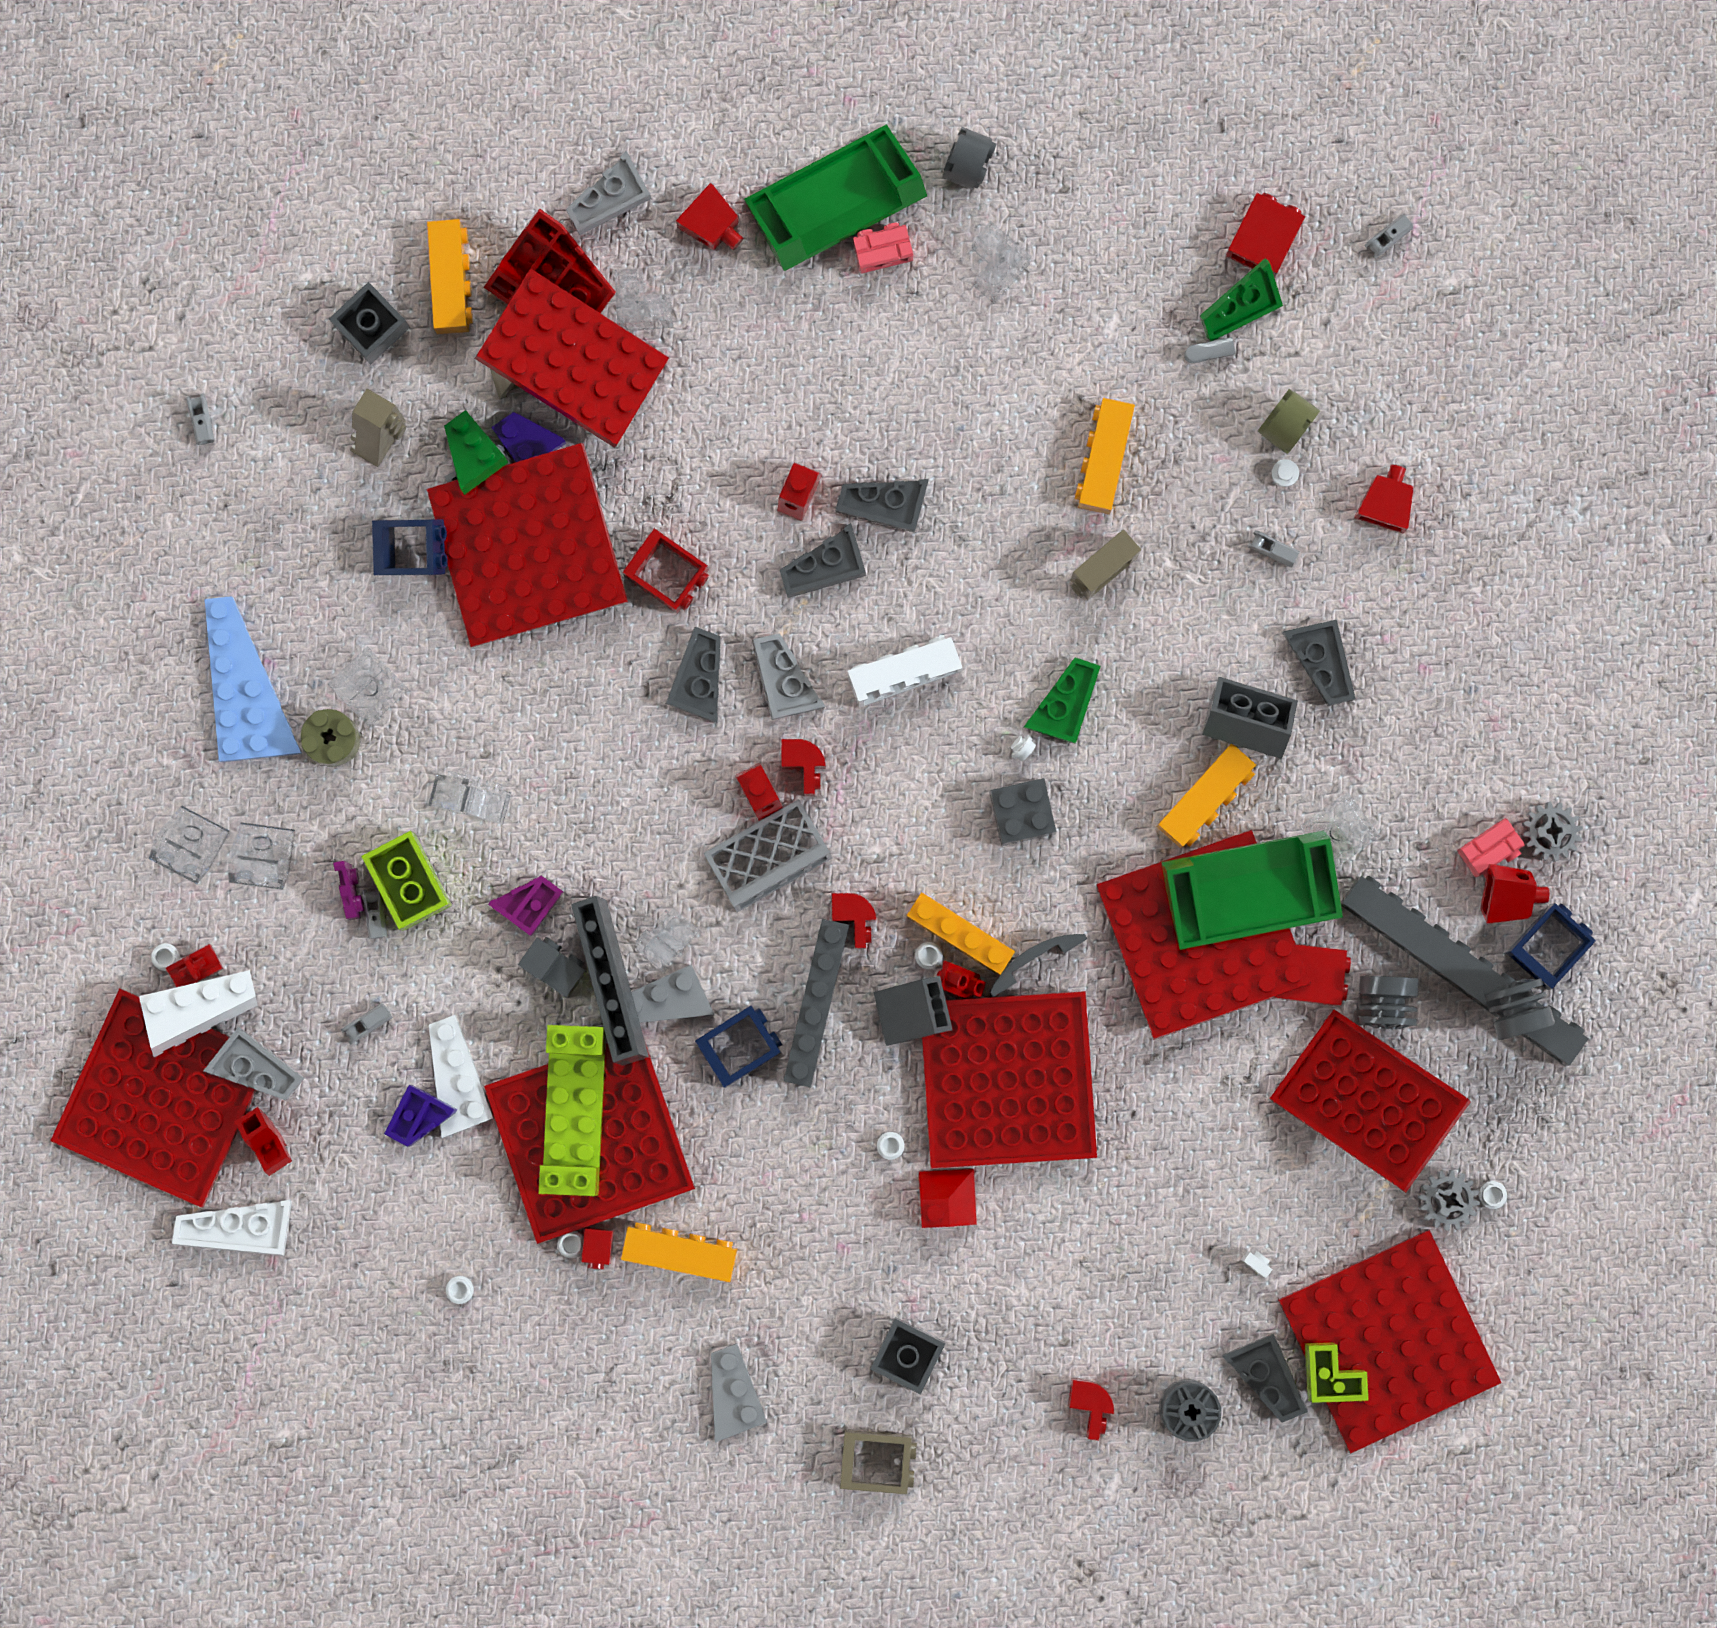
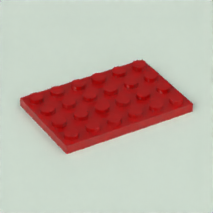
M530 268L474 359L615 448L669 357Z
M1335 1009L1269 1098L1272 1102L1405 1193L1471 1103L1467 1097Z

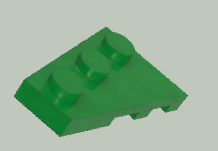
M1266 258L1263 259L1200 315L1206 337L1210 341H1214L1283 306L1270 262Z
M466 410L444 425L459 486L464 495L509 463Z

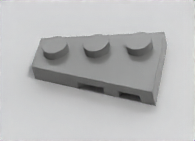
M627 151L620 156V160L612 168H608L602 174L603 177L592 187H588L566 209L579 236L652 199Z
M780 633L752 640L771 720L826 707L812 688L809 679L805 677L800 669L796 658Z
M692 964L632 991L640 1023L714 1015Z
M237 1027L204 1069V1072L283 1100H288L305 1079L240 1027Z
M738 1343L711 1353L716 1443L767 1423V1419Z

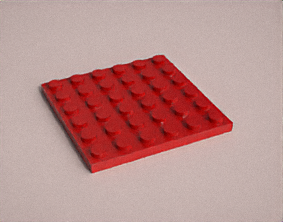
M583 443L505 465L465 495L460 489L458 480L427 489L434 518L444 519V526L447 530V537L444 541L445 554L447 555V564L470 647H476L628 602Z
M1249 830L1161 862L1257 844L1253 831ZM1161 862L1096 884L1153 1040L1311 984L1290 928L1180 950Z
M119 988L50 1141L204 1208L238 1132L235 1121L246 1114L256 1090L204 1072L207 1065L230 1038V1036L212 1028L202 1034L200 1032L186 1039V1042L178 1046L174 1045L164 1050L162 1054L154 1057L139 996Z
M1086 991L946 1000L953 1030L922 1038L931 1169L1097 1158Z
M606 1043L599 1194L597 1196L539 1194L540 1165H543L548 1064L484 1086L537 1244L695 1189L648 1048V1058L623 1066L613 1063L609 1045Z
M1430 1230L1421 1232L1278 1299L1304 1357L1305 1343L1333 1342L1337 1344L1339 1370L1362 1369L1367 1372L1368 1401L1326 1402L1350 1454L1502 1383Z

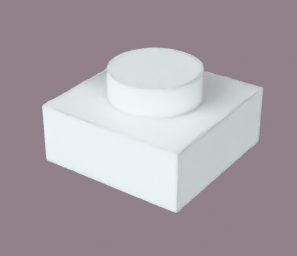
M1247 1251L1241 1261L1264 1278H1267L1273 1270L1267 1266L1270 1260L1258 1251L1254 1255Z

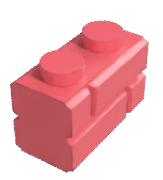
M891 223L885 225L882 231L873 233L872 229H866L858 232L857 237H853V246L861 274L913 261V251L906 225L899 226V223Z
M1504 818L1459 848L1457 852L1475 877L1483 875L1486 878L1489 864L1496 865L1504 859L1509 863L1522 854L1519 849L1524 846V842L1515 832L1509 820Z

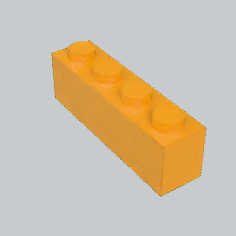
M460 219L427 221L434 330L437 334L469 332V324H473L472 307H468L467 297H472L471 281H466V271L470 270L469 254L464 253V244L469 242L467 227L463 228Z
M1103 398L1101 405H1095L1092 420L1097 421L1095 431H1089L1086 447H1091L1089 458H1083L1080 473L1085 474L1083 484L1078 483L1074 498L1079 500L1078 508L1110 515L1134 412V404Z
M1230 744L1156 827L1179 848H1182L1185 844L1190 847L1200 836L1197 832L1203 824L1209 826L1219 814L1216 812V809L1222 803L1227 806L1234 799L1237 793L1233 790L1240 783L1245 786L1255 775L1252 769L1256 764L1234 744Z
M922 892L906 916L998 976L1001 975L1015 953L1008 946Z
M635 1222L634 1227L628 1226L621 1260L731 1282L738 1248L732 1247L733 1242L717 1239L716 1244L705 1242L706 1236L692 1233L689 1234V1238L678 1236L679 1231L662 1228V1232L652 1231V1225Z

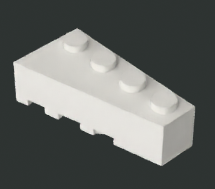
M943 635L929 640L928 645L922 647L914 645L904 649L903 653L894 656L893 654L885 655L878 658L876 662L857 665L848 670V679L858 707L861 708L962 672V665L952 638L945 639Z
M250 970L139 996L154 1057L162 1054L164 1050L174 1045L178 1046L186 1042V1039L200 1032L202 1034L210 1030L212 1026L222 1021L226 1022L258 1006Z

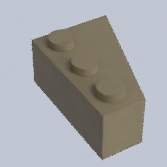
M368 388L352 411V428L356 430V433L353 432L351 435V440L355 441V443L351 446L350 451L379 467L395 439L399 440L403 436L407 426H405L406 420L395 404Z

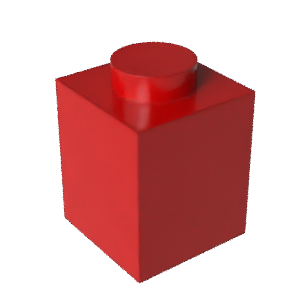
M585 1228L581 1262L588 1263L587 1268L604 1269V1265L611 1264L615 1230Z

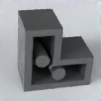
M537 937L518 965L564 997L569 998L587 972L582 968L584 962L573 954H570L567 958L559 952L562 947L550 938L545 937L544 940H541Z

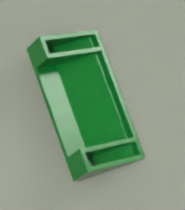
M886 124L750 195L744 201L783 271H786L927 197V193L920 173Z
M1324 830L1161 862L1180 950L1343 918L1331 838Z

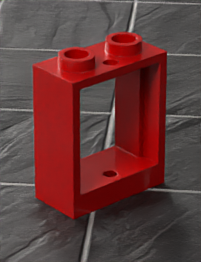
M655 528L622 572L624 577L677 614L681 609L685 611L694 599L691 594L696 587L701 589L710 576L707 574L709 571L708 565ZM660 545H663L697 569V572L675 602L638 576Z

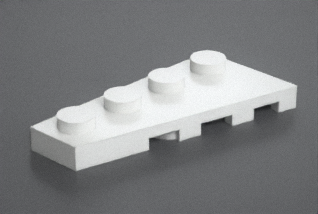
M456 1015L429 1024L437 1098L457 1109L454 1115L440 1124L441 1136L445 1138L494 1119V1115Z
M284 1200L276 1203L256 1204L255 1206L228 1208L227 1210L176 1216L172 1244L284 1256L292 1201Z

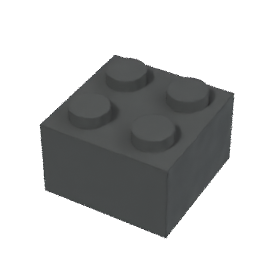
M369 282L329 318L332 325L370 365L410 329L406 320Z
M1044 778L990 790L989 794L1001 846L1056 834L1057 831Z
M895 1317L870 1366V1370L921 1395L945 1346V1341Z

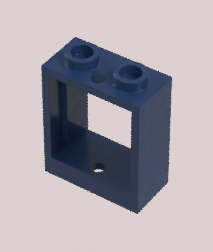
M444 519L372 520L374 576L445 574L448 560L444 545L447 537ZM394 527H426L427 568H395Z
M1556 903L1550 904L1506 952L1532 978H1542V987L1546 990L1553 989L1596 942L1591 936L1593 931L1584 923L1580 922L1578 924L1571 918L1572 912L1561 903L1559 905ZM1551 915L1581 942L1553 974L1522 948Z
M751 1005L695 1040L724 1088L781 1053L779 1047L783 1044L774 1031L770 1034L764 1024L768 1020L760 1008L754 1010ZM750 1016L771 1050L730 1076L709 1041Z

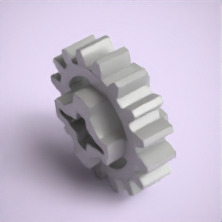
M1551 802L1545 803V809L1540 804L1535 806L1536 814L1533 812L1526 814L1530 822L1522 823V826L1527 828V832L1522 833L1521 837L1528 838L1529 840L1524 845L1525 848L1532 846L1534 850L1531 855L1535 856L1541 853L1542 861H1546L1551 856L1552 861L1556 862L1559 860V854L1564 859L1568 858L1569 853L1567 850L1576 851L1577 847L1573 843L1582 841V838L1576 835L1578 831L1583 830L1582 826H1576L1575 824L1579 816L1571 817L1572 808L1562 810L1561 802L1557 803L1555 808H1553ZM1544 815L1542 825L1539 828H1535L1538 819ZM1558 816L1562 817L1567 824L1565 825L1559 821ZM1546 829H1557V834L1554 836L1547 834ZM1569 835L1566 844L1560 848L1563 837ZM1536 839L1543 841L1546 844V848L1541 846Z
M1449 1170L1447 1176H1445L1443 1171H1438L1437 1179L1429 1176L1430 1185H1421V1188L1425 1190V1195H1418V1199L1424 1200V1204L1419 1206V1210H1427L1428 1212L1424 1219L1430 1220L1433 1218L1432 1226L1436 1228L1443 1223V1230L1447 1231L1450 1228V1224L1453 1225L1455 1230L1460 1229L1459 1222L1461 1221L1469 1225L1468 1215L1476 1216L1477 1213L1472 1208L1473 1206L1480 1205V1202L1473 1199V1196L1479 1194V1191L1470 1189L1474 1182L1472 1180L1464 1182L1465 1174L1460 1173L1456 1178L1454 1170ZM1452 1181L1445 1189L1437 1188L1443 1182ZM1462 1190H1464L1466 1194V1203L1463 1202L1461 1197ZM1439 1194L1448 1196L1452 1194L1451 1199L1459 1206L1447 1205L1445 1207L1446 1201ZM1431 1197L1435 1199L1437 1205L1435 1211L1431 1205ZM1458 1211L1461 1213L1455 1218L1446 1219L1450 1212Z

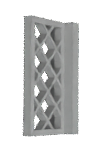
M799 799L704 853L736 912L743 910L832 859L830 851ZM798 808L802 815L800 827L785 824L787 815ZM805 822L807 823L809 829L804 828ZM769 824L779 826L776 840L761 837L764 827ZM783 828L798 831L794 845L780 842ZM802 833L813 835L818 844L809 849L798 847ZM744 838L755 840L752 854L737 851L740 841ZM760 841L774 845L770 859L756 856ZM778 846L793 850L788 861L780 862L774 860ZM722 851L731 853L728 868L716 865L712 857ZM736 855L750 858L746 872L732 869ZM754 860L769 863L765 874L761 876L750 874ZM720 871L726 872L725 878L722 876ZM730 873L744 876L742 887L731 892L727 884Z

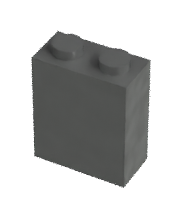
M940 976L920 979L874 992L886 1046L953 1030Z

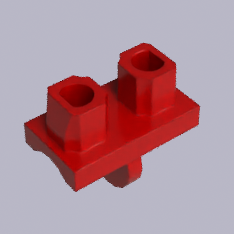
M211 944L166 967L175 987L198 983L224 969Z
M943 961L942 969L937 973V976L941 978L944 991L964 999H972L973 995L977 997L982 996L986 982L979 979V974L948 961Z

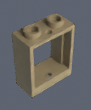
M1123 529L1073 571L1070 579L1073 583L1070 585L1072 590L1078 597L1082 598L1084 596L1089 600L1138 558L1141 548Z
M845 1430L840 1489L907 1494L908 1487L913 1488L914 1471L909 1470L910 1459H916L917 1443L911 1442V1435ZM855 1440L904 1444L901 1485L852 1481Z

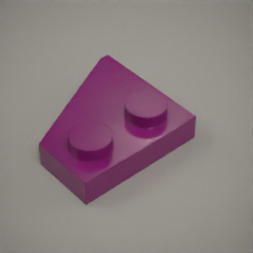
M346 861L334 862V870L338 871L339 891L346 919H360V912L364 911L362 896H357L356 885L359 884L357 868H352V864Z
M541 875L525 885L519 886L509 893L491 900L488 905L532 936L564 892Z

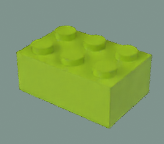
M411 830L361 856L399 930L405 931L452 906L416 834Z

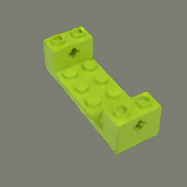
M547 1025L546 1053H549L544 1161L543 1165H540L539 1194L597 1196L599 1194L606 1050L604 1027Z

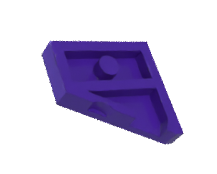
M515 412L491 427L515 462L556 451L566 444L562 437Z
M408 1085L384 1134L407 1147H411L454 1115L457 1109L414 1085Z

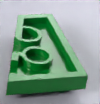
M1075 657L1023 728L1076 744L1101 666Z

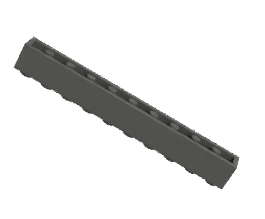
M1368 875L1366 878L1363 876L1357 878L1341 900L1343 908L1488 1012V1008L1500 1005L1499 998L1486 1002L1484 995L1492 992L1498 986L1516 980L1506 973L1500 975L1492 969L1494 965L1481 956L1479 959L1470 954L1471 948L1459 940L1456 943L1447 937L1449 933L1437 924L1434 926L1424 921L1426 918L1424 914L1415 908H1412L1411 911L1402 905L1403 900L1393 892L1386 894L1379 889L1381 884ZM1536 1001L1537 1007H1543V1005ZM1550 1006L1556 1024L1522 1034V1036L1562 1065L1570 1066L1589 1038L1583 1035L1585 1030L1572 1021L1568 1024L1560 1018L1562 1014ZM1503 1011L1490 1012L1498 1019L1504 1017Z

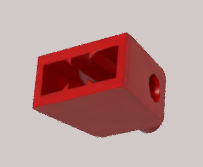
M711 183L676 220L677 228L712 250H715L722 241L732 250H735L744 239L734 230L739 223L737 214Z
M794 462L780 493L777 511L803 521L822 473Z
M1391 464L1387 477L1376 475L1354 519L1404 534L1409 527L1414 489L1412 485L1402 482L1406 468Z
M760 763L735 775L759 821L783 808Z
M1489 864L1480 909L1486 923L1528 919L1532 916L1534 903L1549 902V888L1537 886L1533 874L1529 870Z

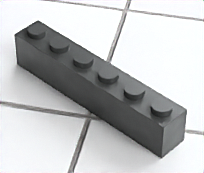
M594 896L573 903L571 906L613 1063L624 1066L648 1058L649 1055L607 900Z
M826 919L821 921L786 1068L785 1082L810 1088L812 1086L848 935L849 925Z

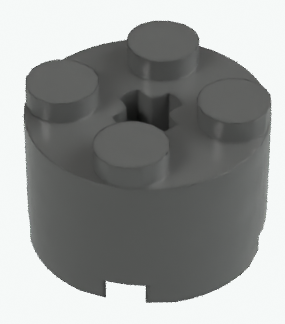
M961 127L958 132L959 138L952 146L942 178L971 190L973 188L978 189L987 172L983 165L988 163L989 158H992L997 143L992 142L990 137Z

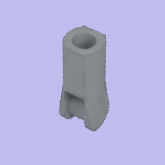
M1401 214L1364 246L1366 248L1369 247L1375 253L1373 257L1376 259L1413 229V224L1404 214ZM1380 237H1383L1388 243L1384 247L1378 241Z
M1229 337L1191 345L1185 351L1184 358L1189 363H1197L1208 359L1213 360L1235 355L1233 338Z
M202 393L200 397L192 399L190 396L187 397L196 444L213 443L215 439L205 394ZM203 407L204 413L195 415L194 409Z
M1255 530V538L1252 543L1248 544V548L1292 568L1300 551L1275 540L1263 532ZM1265 541L1272 544L1269 551L1262 548Z
M378 888L376 891L371 892L363 890L362 895L368 938L387 937L383 898ZM378 902L379 909L370 910L369 903Z
M382 1002L346 1025L341 1031L342 1033L346 1032L350 1038L349 1044L351 1045L393 1017ZM360 1022L366 1029L362 1033H359L355 1027Z

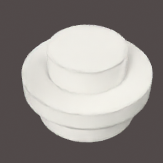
M1280 460L1272 468V478L1279 486H1291L1299 477V468L1291 460Z
M1029 735L1024 738L1022 736L1018 737L1011 746L1013 750L1011 757L1024 761L1036 746L1032 742V737Z
M933 942L922 943L915 952L917 964L927 970L938 967L943 958L941 948Z
M164 943L158 945L153 950L151 959L157 969L167 971L166 967L179 961L180 955L175 946Z
M894 1132L884 1133L877 1141L878 1153L888 1160L900 1157L904 1151L902 1137Z
M1489 1181L1480 1188L1479 1200L1486 1208L1498 1209L1505 1204L1507 1191L1501 1183Z
M577 1231L560 1236L557 1247L561 1255L566 1258H576L581 1255L584 1237Z
M456 1276L449 1280L446 1285V1295L453 1303H466L473 1296L474 1286L467 1277Z

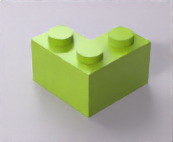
M1333 1342L1305 1343L1308 1401L1312 1403L1368 1401L1367 1372L1362 1369L1339 1370L1337 1344Z

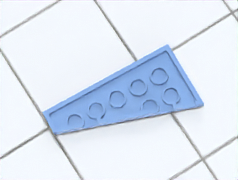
M230 596L205 599L219 762L302 754L234 598Z

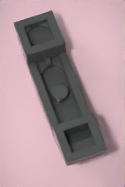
M1063 935L1031 947L1004 969L994 983L990 995L994 997L1017 983L1011 974L1012 972L1056 945L1061 953L1064 954L1087 940L1086 935Z

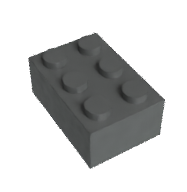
M1218 677L1209 702L1202 735L1282 759L1291 737L1298 700Z

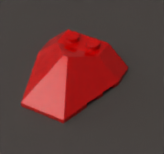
M540 208L533 215L483 287L506 304H509L531 268L599 313L603 311L616 293L566 228Z

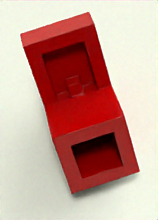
M781 739L782 769H804V796H815V790L821 789V774L815 773V769H826L825 758L821 750L807 740Z
M832 893V921L854 922L855 949H866V943H872L871 926H866V922L877 921L873 906L867 899L858 894Z
M256 1107L235 1121L244 1142L255 1152L264 1172L268 1176L292 1162L285 1147L287 1145L273 1122L259 1107Z
M1071 1378L1068 1407L1089 1411L1086 1437L1090 1440L1099 1441L1100 1434L1105 1435L1107 1418L1102 1417V1414H1114L1113 1401L1108 1392L1098 1383Z

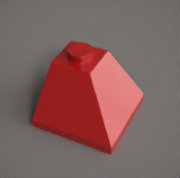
M974 1169L919 1171L921 1228L977 1225Z

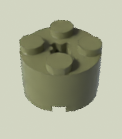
M1288 389L1257 432L1288 455L1305 433L1310 423L1319 414L1320 410L1295 391L1293 392L1291 389Z
M333 709L315 711L303 724L301 730L302 748L311 759L323 766L337 767L349 762L355 757L360 747L361 739L357 726L348 716L340 711ZM333 732L336 740L328 743L325 737Z

